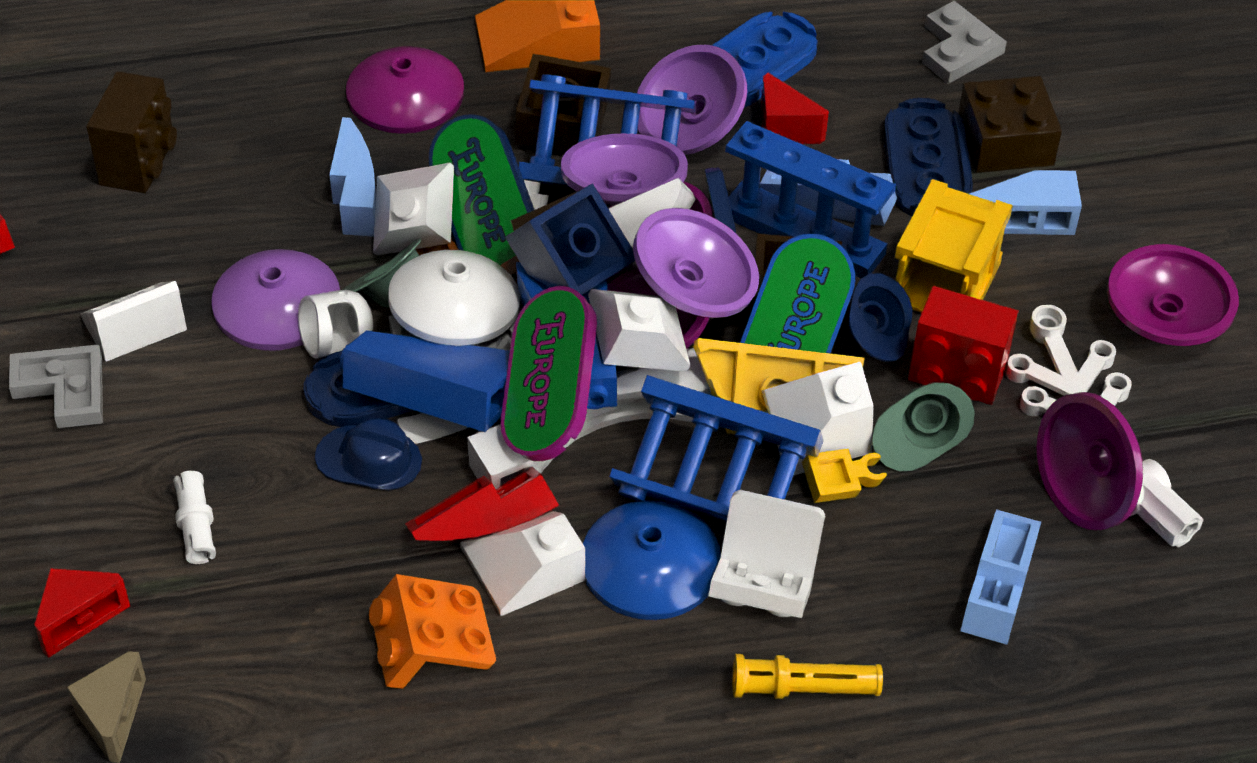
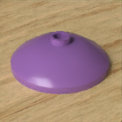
M692 45L676 50L660 60L645 76L637 93L663 96L664 90H674L688 93L687 100L695 101V113L681 112L677 147L687 155L712 146L733 128L745 106L747 82L741 66L730 53L716 46ZM641 107L638 123L640 134L661 139L665 110Z
M621 133L589 138L572 146L566 151L561 160V175L574 191H579L593 183L605 204L611 206L618 205L677 178L684 182L688 172L687 158L678 147L665 140L641 134Z
M684 208L663 209L648 216L635 235L633 253L640 273L658 296L677 309L703 317H727L739 313L747 307L757 292L759 272L751 251L734 231L709 215Z
M267 250L239 260L221 275L212 293V310L218 327L233 341L259 350L290 349L303 345L298 325V308L301 299L308 295L340 290L333 271L318 258L293 250Z

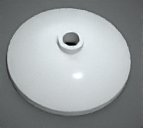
M439 250L420 255L408 261L396 271L390 281L388 302L397 322L415 336L438 344L465 346L489 341L508 330L517 318L520 307V294L513 277L491 259L468 251Z

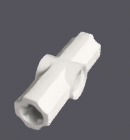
M1152 459L1144 460L1142 489L1138 503L1130 516L1138 514L1168 544L1179 548L1189 542L1192 536L1201 528L1203 518L1171 489L1169 476L1159 463Z

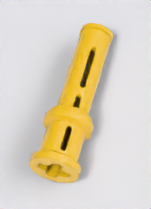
M735 654L732 677L734 698H742L744 693L773 694L775 699H783L789 696V692L874 694L875 696H880L883 686V671L881 664L790 663L789 658H785L784 655H776L774 660L745 659L743 654Z

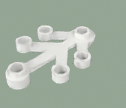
M1041 305L1033 311L1029 329L1036 341L1045 344L1057 373L1034 363L1025 354L1010 356L1005 373L1012 382L1025 383L1032 380L1064 396L1077 392H1088L1101 370L1108 369L1113 365L1116 348L1112 343L1105 340L1093 342L1086 361L1080 370L1077 371L1062 338L1067 320L1065 313L1056 306ZM1097 353H1102L1106 356H1100ZM1015 367H1022L1025 370H1018ZM1118 372L1109 374L1105 379L1103 393L1100 396L1114 406L1117 402L1125 401L1129 396L1132 385L1130 378ZM1112 386H1119V387H1121L1122 389H1116V388H1113ZM1027 387L1022 392L1020 409L1026 415L1040 416L1047 411L1056 399L1049 397L1047 392L1040 387ZM1029 400H1037L1039 403H1032Z

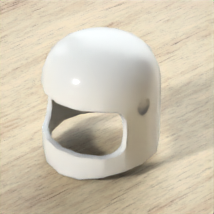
M337 290L303 297L298 308V325L302 342L310 356L315 359L342 351L346 345L350 344L366 330H373V316L367 301L359 293L350 290Z

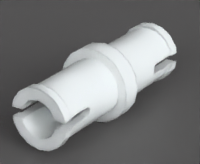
M185 471L180 473L181 477L175 476L173 480L179 506L175 514L177 527L183 531L186 560L192 564H203L209 562L208 558L214 559L216 556L210 528L214 520L212 508L206 504L203 475L197 471Z

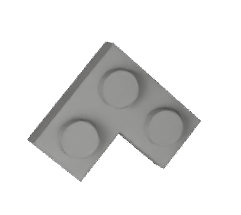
M956 1L926 15L925 28L942 42L924 51L922 63L947 84L1005 53L1007 41Z
M90 345L10 354L9 389L12 399L54 395V417L57 428L103 423L102 354L100 346Z

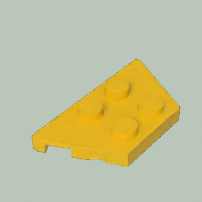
M702 338L694 340V350L712 396L766 413L768 411L762 390L857 362H861L862 367L864 365L863 357ZM725 428L727 434L736 433V431H732Z

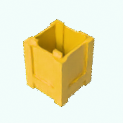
M934 179L931 180L897 245L895 258L899 259L896 281L909 296L913 310L922 313L933 286L977 299H984L1001 264L1003 252L1000 250L1004 230L1010 219L1013 205L999 200L992 202L949 188L946 183Z

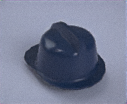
M874 273L868 274L857 283L843 320L846 330L854 339L855 345L862 348L873 358L884 362H892L901 358L907 348L913 309L909 296L897 281L884 274Z
M373 418L365 420L359 425H347L334 429L324 436L316 447L315 461L318 470L329 479L390 491L403 488L414 481L421 470L422 456L418 446L406 436L405 432L396 423L388 419Z

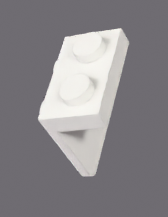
M744 490L735 491L730 500L721 558L711 579L709 596L722 599L725 603L733 606L748 605L765 609L779 617L794 616L802 618L811 592L825 520L824 511L819 507Z

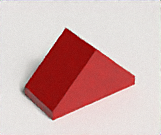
M770 73L764 75L761 96L763 128L800 144H821L826 140L829 111Z
M50 569L34 624L42 650L48 658L130 607L123 578L118 573Z

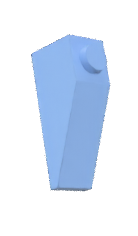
M1034 170L970 193V195L992 202L999 200L1013 205L1004 234L1075 235L1082 207L1076 171Z

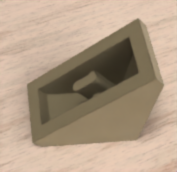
M129 651L67 687L76 715L108 760L114 763H120L146 681L139 652Z

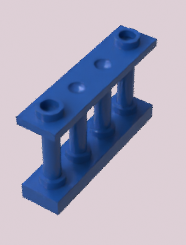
M542 75L541 81L530 80L529 87L533 93L543 94L535 156H531L530 163L519 162V169L523 180L538 182L543 185L571 188L561 175V167L554 166L555 159H551L559 96L584 99L578 143L595 137L600 102L624 105L621 133L637 134L641 107L665 110L661 139L676 147L681 112L694 114L695 101L687 100L688 93L664 90L663 96L569 85L565 84L566 78Z
M746 121L728 142L725 152L745 160L743 180L728 197L734 222L760 234L791 237L803 234H818L829 237L834 241H842V247L849 254L854 265L855 276L862 279L868 274H872L886 255L887 243L870 236L872 215L877 216L895 192L896 184ZM761 167L781 176L779 196L759 188ZM798 183L818 191L816 212L796 204ZM835 199L856 208L854 228L832 219Z
M647 375L641 393L646 402L651 404L649 409L653 412L632 470L629 474L612 468L609 477L616 487L620 488L618 493L628 499L645 501V498L649 497L658 501L673 503L694 513L727 523L730 500L733 493L741 488L756 445H761L762 440L779 445L778 450L782 454L767 496L785 500L799 459H804L806 454L818 458L824 440L820 429ZM676 413L692 417V423L695 424V428L672 488L647 479L669 419L675 418ZM720 426L736 431L735 437L738 438L717 500L714 502L690 493L712 432H717Z

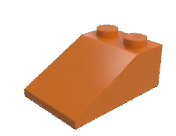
M505 0L475 15L485 72L529 68L533 54L576 62L600 60V22L594 0Z

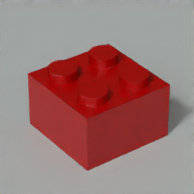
M933 286L918 321L908 380L922 385L934 382L950 383L961 388L971 400L993 405L1006 370L1019 310Z

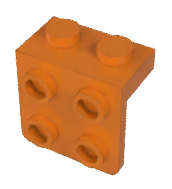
M396 574L369 607V620L374 627L378 646L377 658L382 666L386 687L403 689L426 661L484 670L490 669L496 662L479 591L472 586Z

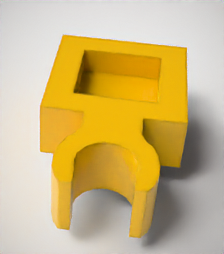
M849 449L820 452L818 458L806 455L801 463L814 503L853 498L862 490L861 485L865 487L880 485L887 474H873L867 468V466H874L881 458L880 454L868 453L860 460L852 461Z

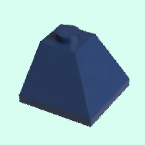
M593 183L505 236L529 276L550 288L566 286L578 291L581 295L635 261L632 246Z

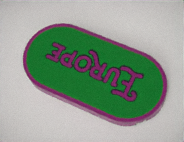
M555 286L535 295L523 307L513 328L501 413V432L505 443L511 450L531 461H546L560 455L566 450L563 446L568 443L570 438L574 440L577 438L586 419L597 316L586 298L570 287Z

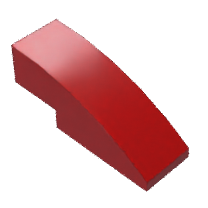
M531 467L495 489L490 480L482 476L408 521L405 525L415 540L447 541L475 538L504 531L533 520L559 506L541 473Z

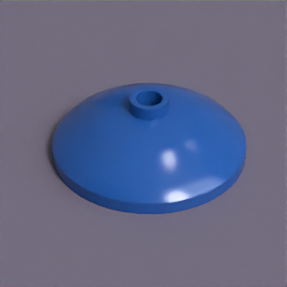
M657 500L630 502L608 511L592 525L583 542L585 547V582L594 596L605 606L617 613L643 620H660L676 617L701 604L709 596L711 579L721 558L717 538L703 519L682 506ZM652 539V540H657V541H656V542H649V541H646V540Z

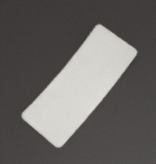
M425 413L398 419L399 427L415 444L441 438L468 428Z

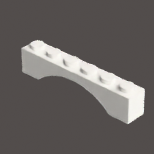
M694 348L686 349L690 362V368L687 372L640 367L636 371L618 377L617 407L587 409L586 419L581 432L575 440L570 438L563 447L566 448L577 439L603 427L619 422L650 419L653 412L649 409L651 404L646 402L641 393L647 375L712 395ZM676 413L675 418H670L692 422L693 420L692 417ZM501 424L490 427L486 432L479 431L477 434L467 437L469 466L477 479L485 476L492 482L495 489L531 467L542 473L553 460L531 461L511 450L503 439Z

